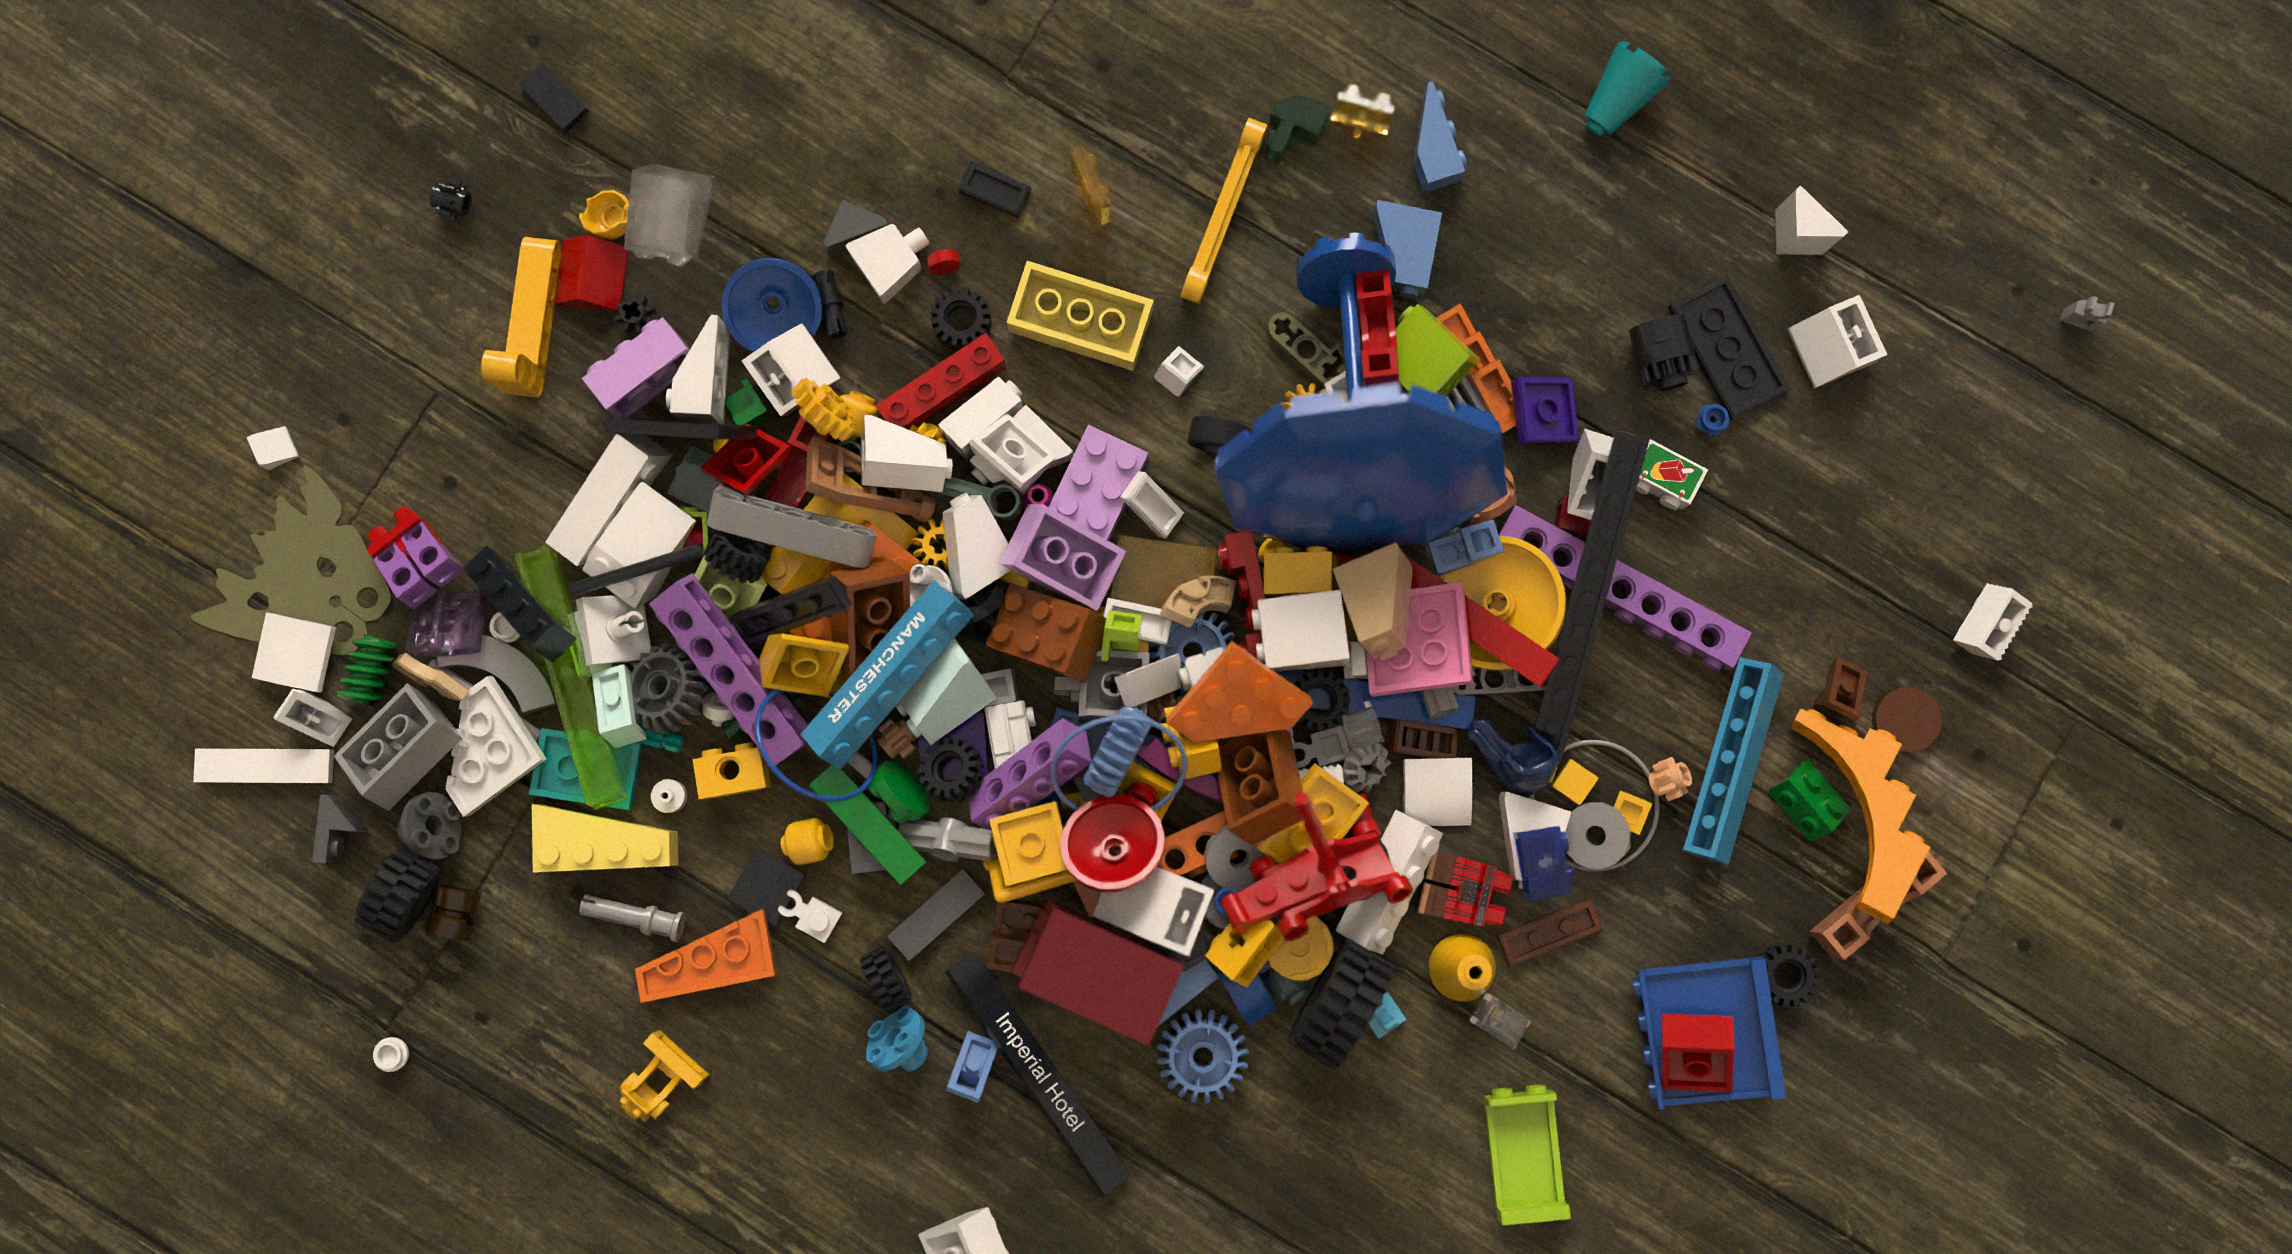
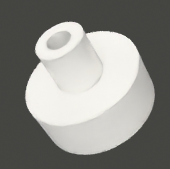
M711 692L704 696L707 703L703 704L702 712L706 718L712 720L714 726L720 727L723 722L734 718L729 708L720 702L716 692Z
M665 779L653 787L651 801L657 810L664 813H674L684 807L687 801V791L679 781Z

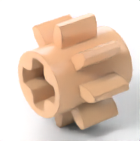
M1670 757L1652 766L1654 772L1649 774V783L1657 796L1666 795L1667 801H1671L1688 793L1686 787L1691 785L1692 777L1686 764L1683 762L1675 764L1674 758Z

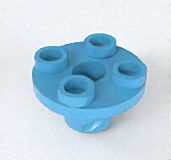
M905 1005L883 1021L879 1020L873 1023L867 1033L870 1038L866 1048L868 1063L878 1071H889L898 1066H901L906 1071H913L919 1068L928 1055V1048L923 1040L925 1023L922 1016L908 1005Z

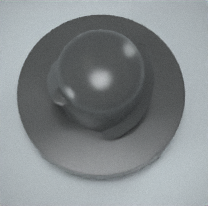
M427 792L416 795L406 804L402 816H400L397 826L398 837L416 856L422 859L437 860L445 858L450 854H454L459 849L462 829L461 813L453 801H450L440 793Z

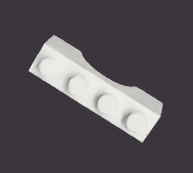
M1395 810L1381 841L1388 851L1390 863L1395 872L1408 878L1414 893L1416 887L1423 880L1424 871L1431 857L1439 848V841L1443 833L1407 814ZM1381 892L1368 899L1348 904L1335 931L1348 939H1352L1368 950L1383 955L1385 949L1393 940L1394 931L1401 917L1408 910L1409 901L1413 893L1399 903H1390L1384 892Z

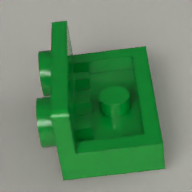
M1808 758L1800 762L1783 781L1768 790L1771 797L1810 842L1833 832L1852 810Z

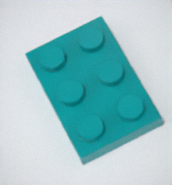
M541 728L538 746L547 760L533 769L529 795L632 810L643 744L632 743L615 748L602 737Z

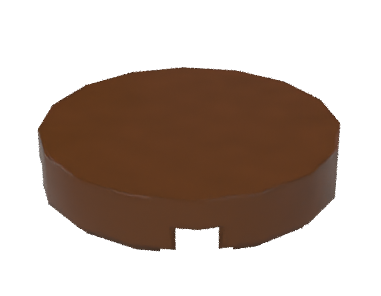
M1899 687L1886 692L1876 702L1872 713V722H1874L1876 730H1885L1896 737L1895 741L1902 744L1898 751L1899 753H1915L1928 748L1937 739L1942 727V716L1937 702L1927 692L1916 687Z

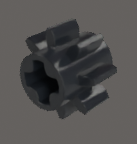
M446 177L445 184L436 183L430 193V205L436 208L435 213L439 214L440 218L456 221L457 214L465 216L469 212L472 195L470 192L465 191L466 185H463L462 181Z
M628 293L627 300L622 303H615L619 308V315L613 318L619 324L625 323L622 330L626 334H630L632 329L641 334V329L651 321V315L657 312L653 306L646 307L648 299L644 295H641L637 300ZM632 312L641 313L638 318L635 316L630 317Z

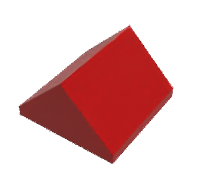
M588 234L563 240L554 304L619 312V308L615 303H622L629 248Z

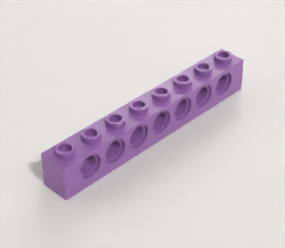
M1514 505L1508 511L1501 524L1498 535L1523 540L1526 535L1535 537L1538 542V549L1551 560L1562 578L1565 590L1571 592L1585 542ZM1555 551H1561L1566 555L1567 565L1565 567H1559L1554 563L1553 553ZM1619 560L1616 561L1605 601V606L1615 611L1614 616L1629 624H1632L1633 621L1645 627L1643 632L1658 640L1664 637L1674 643L1672 647L1675 650L1691 656L1692 653L1703 659L1702 664L1714 671L1720 672L1721 669L1734 668L1752 632ZM1615 582L1620 583L1625 588L1626 593L1623 599H1618L1612 593V585ZM1644 598L1653 602L1655 606L1653 615H1648L1642 610L1641 604ZM1674 614L1679 615L1684 621L1682 631H1677L1671 624V618ZM1703 630L1710 632L1713 636L1711 647L1705 646L1701 641Z

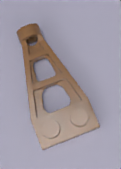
M813 436L807 446L805 491L837 503L912 515L913 519L927 523L932 517L936 500L922 494L920 490L885 487L895 493V498L877 495V486H865V490L845 486L843 484V468H848L862 476L861 457L841 446Z

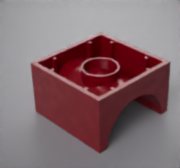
M1044 897L1011 972L1021 977L1018 988L1149 1046L1184 966L1165 950Z

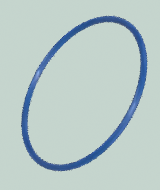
M783 690L771 692L763 700L757 711L755 734L760 752L776 776L795 791L822 801H843L863 792L870 785L877 768L878 755L873 734L868 737L873 756L871 772L865 783L852 793L842 796L818 795L797 786L776 768L764 748L760 732L761 716L765 706ZM831 691L829 696L833 697L836 693Z

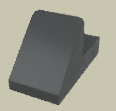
M320 794L312 862L338 863L345 846L344 838L341 837L342 831L368 832V829L339 795Z

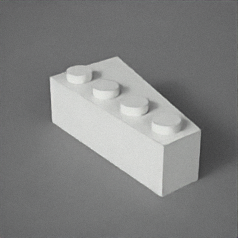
M616 433L545 543L576 566L585 565L594 545L639 483L644 482L650 486L673 455L644 434Z

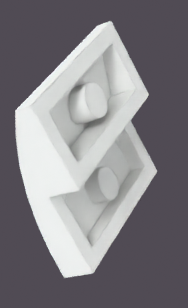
M266 613L252 678L294 688L322 692L336 627Z
M1472 758L1403 760L1404 793L1402 794L1404 814L1428 826L1471 825Z

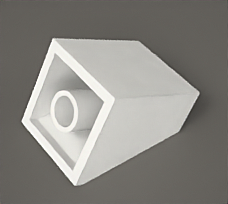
M1341 590L1258 600V609L1252 610L1254 630H1261L1262 643L1256 644L1257 659L1273 671L1346 666L1349 660Z

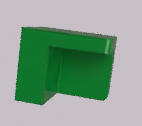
M746 378L741 381L744 388L727 397L724 402L733 415L732 418L736 425H745L747 423L756 428L772 418V415L752 383Z

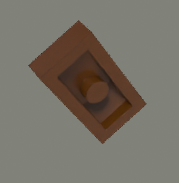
M1837 657L1830 666L1827 686L1815 699L1814 704L1839 717L1856 721L1860 717L1867 671Z

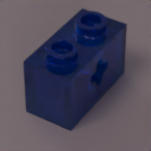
M1548 826L1513 832L1525 900L1533 901L1572 894L1571 886L1575 885V876L1572 866H1567L1565 852L1569 851V843L1565 831L1561 832L1560 826ZM1544 855L1545 857L1552 858V864L1547 865V869L1539 866V861L1544 859Z

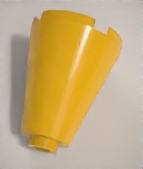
M1454 934L1443 938L1434 947L1429 958V973L1433 985L1442 995L1455 1001H1471L1482 996L1491 987L1496 974V962L1491 949L1480 938L1470 934Z

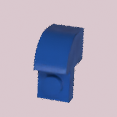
M1210 961L1248 1026L1277 1010L1258 974L1249 986L1245 987L1231 980Z

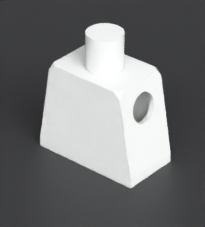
M890 224L849 242L845 247L882 303L885 304L921 271L922 267L915 253L930 243L919 227L903 237L894 224Z

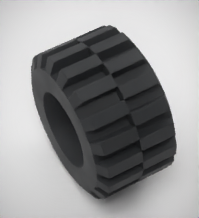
M404 848L396 850L381 864L366 886L356 908L355 923L392 943L399 941L413 928L429 904L439 882L440 868Z

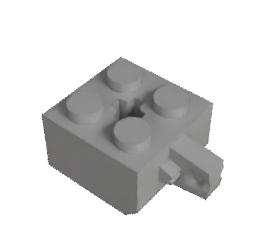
M1098 650L1086 682L1083 683L1069 677H1055L1054 695L1071 696V702L1079 703L1078 722L1080 724H1087L1104 717L1117 716L1125 705L1119 689L1117 693H1110V684H1116L1114 677L1149 665L1150 653L1111 650L1109 660L1106 662L1101 661L1102 650ZM1147 702L1132 707L1144 712V715L1147 716ZM1113 721L1098 725H1112Z

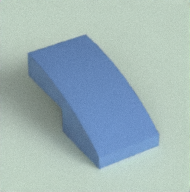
M1494 520L1463 528L1460 530V533L1437 539L1427 544L1437 577L1471 566L1504 552Z

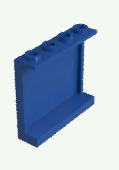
M1763 956L1639 969L1640 978H1633L1636 999L1643 998L1645 1012H1638L1641 1033L1648 1032L1650 1046H1643L1646 1067L1653 1066L1655 1080H1648L1651 1101L1658 1100L1659 1110H1663L1664 1106L1769 1096H1771L1772 1100L1786 1098L1766 961ZM1682 1013L1685 1015L1733 1016L1735 1052L1732 1092L1662 1089V1014Z

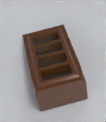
M1390 719L1387 726L1385 749L1389 751L1388 753L1427 759L1456 758L1459 729L1403 719ZM1414 730L1418 731L1416 748H1412ZM1428 732H1431L1430 749L1428 751L1426 750ZM1440 734H1445L1443 753L1438 752Z

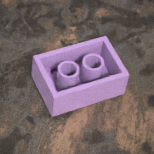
M662 317L659 320L648 322L641 329V334L632 341L626 340L620 343L615 348L614 354L608 359L597 361L587 370L588 374L582 379L609 413L617 419H628L672 386V379L690 349L678 333Z
M1088 425L1049 508L1110 541L1127 505L1120 496L1137 472H1143L1149 453Z
M1028 504L999 564L1072 604L1091 609L1092 611H1098L1126 551L1044 504Z

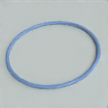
M1117 715L1091 721L1069 734L1057 748L1051 763V781L1060 799L1075 811L1079 807L1069 801L1058 786L1056 779L1057 760L1068 742L1079 733L1095 725L1111 721H1137L1160 729L1175 742L1182 758L1180 778L1174 789L1163 800L1150 807L1153 811L1159 809L1174 797L1182 786L1187 772L1186 753L1176 735L1162 724L1138 716Z

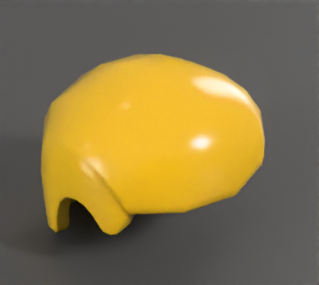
M615 190L601 191L593 198L586 200V210L584 213L579 214V219L584 229L603 240H615L628 231L634 212L632 204L626 196Z

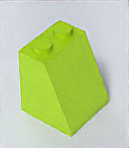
M1419 304L1414 308L1409 306L1398 318L1400 324L1396 327L1400 382L1409 393L1410 387L1413 384L1447 397L1481 360L1424 306Z

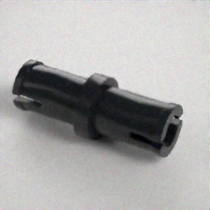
M821 270L813 274V279L822 301V314L827 338L833 339V334H835L836 339L848 334L841 309L844 306L843 299L838 296L834 272L827 270L826 275L825 270Z

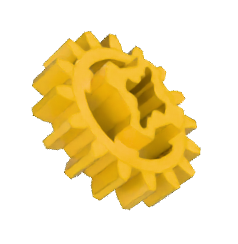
M805 377L792 389V396L797 399L796 403L801 407L799 410L800 415L815 427L820 434L826 435L829 432L834 439L838 438L843 442L857 430L855 427L856 423L851 419V414L847 412L850 408L849 405L830 386L823 384L819 387L814 380L810 381Z

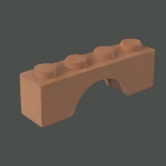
M1929 851L1901 905L1923 895L1947 874ZM1863 887L1809 931L1831 958L1847 959L1870 939L1872 930L1880 922V920L1855 908Z

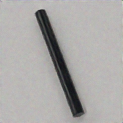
M701 543L570 583V588L574 596L581 595L703 557L704 549Z

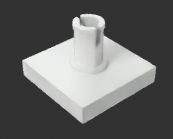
M617 595L582 597L576 600L586 666L640 662V653H650L651 644L644 604L634 609Z

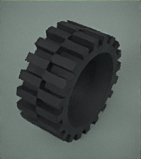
M1347 938L1340 945L1338 951L1333 954L1329 964L1315 982L1311 993L1308 994L1304 1001L1305 1004L1297 1015L1298 1018L1293 1023L1287 1042L1332 1070L1337 1069L1340 1063L1344 1062L1348 1053H1351L1357 1040L1365 1032L1367 1024L1371 1022L1375 1015L1374 1012L1383 999L1382 996L1387 991L1390 984L1389 981L1393 976V970L1395 969L1393 964L1352 939Z

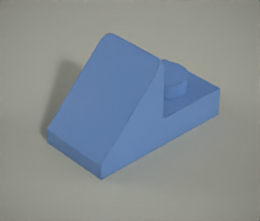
M970 1031L967 1032L956 1064L950 1075L946 1091L977 1103L979 1102L997 1051V1046L991 1039Z

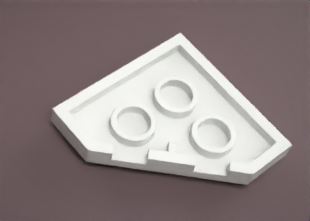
M493 676L485 677L470 688L459 704V709L462 711L459 729L456 730L462 736V739L452 748L451 756H454L451 775L447 776L445 789L463 817L472 815L547 760Z

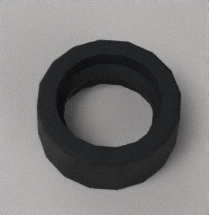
M1203 415L1195 416L1191 422L1187 443L1198 450L1218 455V450L1243 430L1250 431L1251 437L1253 430L1246 425L1224 418Z

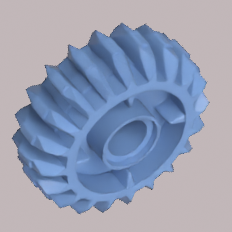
M1203 612L1198 615V618L1195 619L1194 624L1190 628L1177 622L1171 623L1167 645L1149 642L1150 647L1158 648V652L1150 653L1149 660H1162L1179 653L1181 668H1184L1186 658L1183 655V649L1188 644L1198 645L1202 650V655L1205 656L1207 651L1222 647L1223 650L1226 649V642L1232 640L1235 636L1233 632L1223 636L1221 632L1228 625L1226 621L1221 622L1216 627L1213 623L1216 621L1217 614L1212 613L1207 621L1203 619L1205 614ZM1182 686L1180 696H1185L1187 694V691H1184V688Z
M1129 706L1121 708L1118 715L1138 716L1151 720V718L1144 715V712ZM1113 721L1085 774V785L1100 795L1103 794L1108 797L1115 795L1152 725L1137 721Z
M1196 1009V1020L1190 1022L1189 1015L1186 1012L1182 1014L1183 1021L1185 1022L1183 1026H1180L1176 1020L1171 1021V1026L1176 1030L1174 1035L1169 1031H1163L1162 1036L1169 1040L1170 1043L1158 1044V1050L1167 1052V1056L1157 1057V1063L1169 1065V1067L1160 1071L1161 1077L1173 1075V1078L1167 1084L1169 1089L1174 1088L1178 1083L1182 1085L1178 1091L1179 1097L1183 1098L1189 1089L1192 1091L1191 1102H1196L1198 1092L1203 1093L1205 1103H1210L1211 1097L1209 1092L1215 1091L1217 1098L1221 1100L1224 1098L1221 1087L1225 1085L1228 1091L1233 1092L1235 1087L1229 1080L1231 1078L1240 1082L1243 1080V1076L1236 1071V1068L1247 1069L1248 1063L1244 1060H1238V1056L1248 1055L1249 1051L1248 1048H1237L1238 1044L1245 1041V1037L1243 1034L1235 1037L1232 1036L1238 1029L1236 1023L1231 1024L1227 1029L1224 1027L1228 1019L1226 1015L1223 1014L1218 1022H1214L1215 1012L1214 1010H1209L1207 1020H1203L1201 1010ZM1200 1047H1207L1212 1051V1059L1204 1065L1197 1064L1193 1060L1195 1050Z

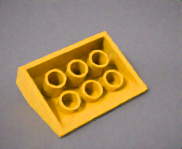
M843 472V484L845 486L865 490ZM816 495L804 509L857 525H861L865 519L905 550H908L913 544L912 539L918 538L920 535L894 512L837 503ZM774 546L771 550V558L761 576L775 590L785 594L816 582L832 561Z

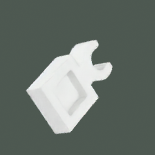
M789 890L787 895L795 900L796 905L792 909H787L780 905L778 908L779 913L787 917H799L800 919L795 927L825 943L842 912L814 896L806 904L797 891Z

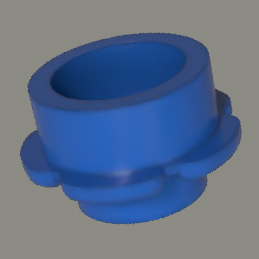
M1707 404L1701 407L1698 412L1697 426L1701 431H1706L1707 435H1719L1721 430H1725L1729 425L1728 412L1721 405ZM1710 417L1715 418L1714 423L1710 422Z

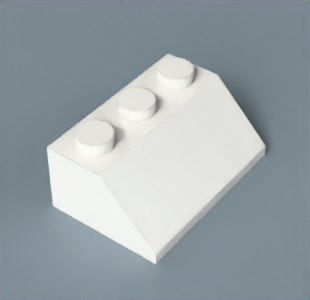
M988 1207L967 1212L918 1234L926 1254H1009L1004 1247L997 1230L996 1221Z

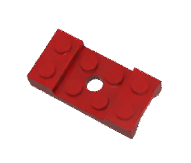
M1252 531L1225 535L1222 544L1218 546L1217 557L1220 569H1226L1228 577L1241 574L1238 576L1239 580H1236L1240 599L1246 598L1247 609L1243 612L1246 631H1252L1253 633L1245 635L1239 647L1257 659L1256 644L1262 643L1261 630H1254L1252 610L1258 609V600L1266 598Z

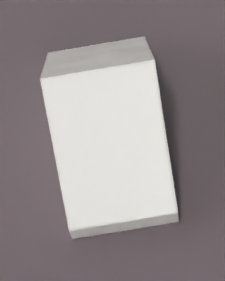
M297 689L291 690L273 717L275 720L332 747L336 745L352 720L349 715L314 693Z

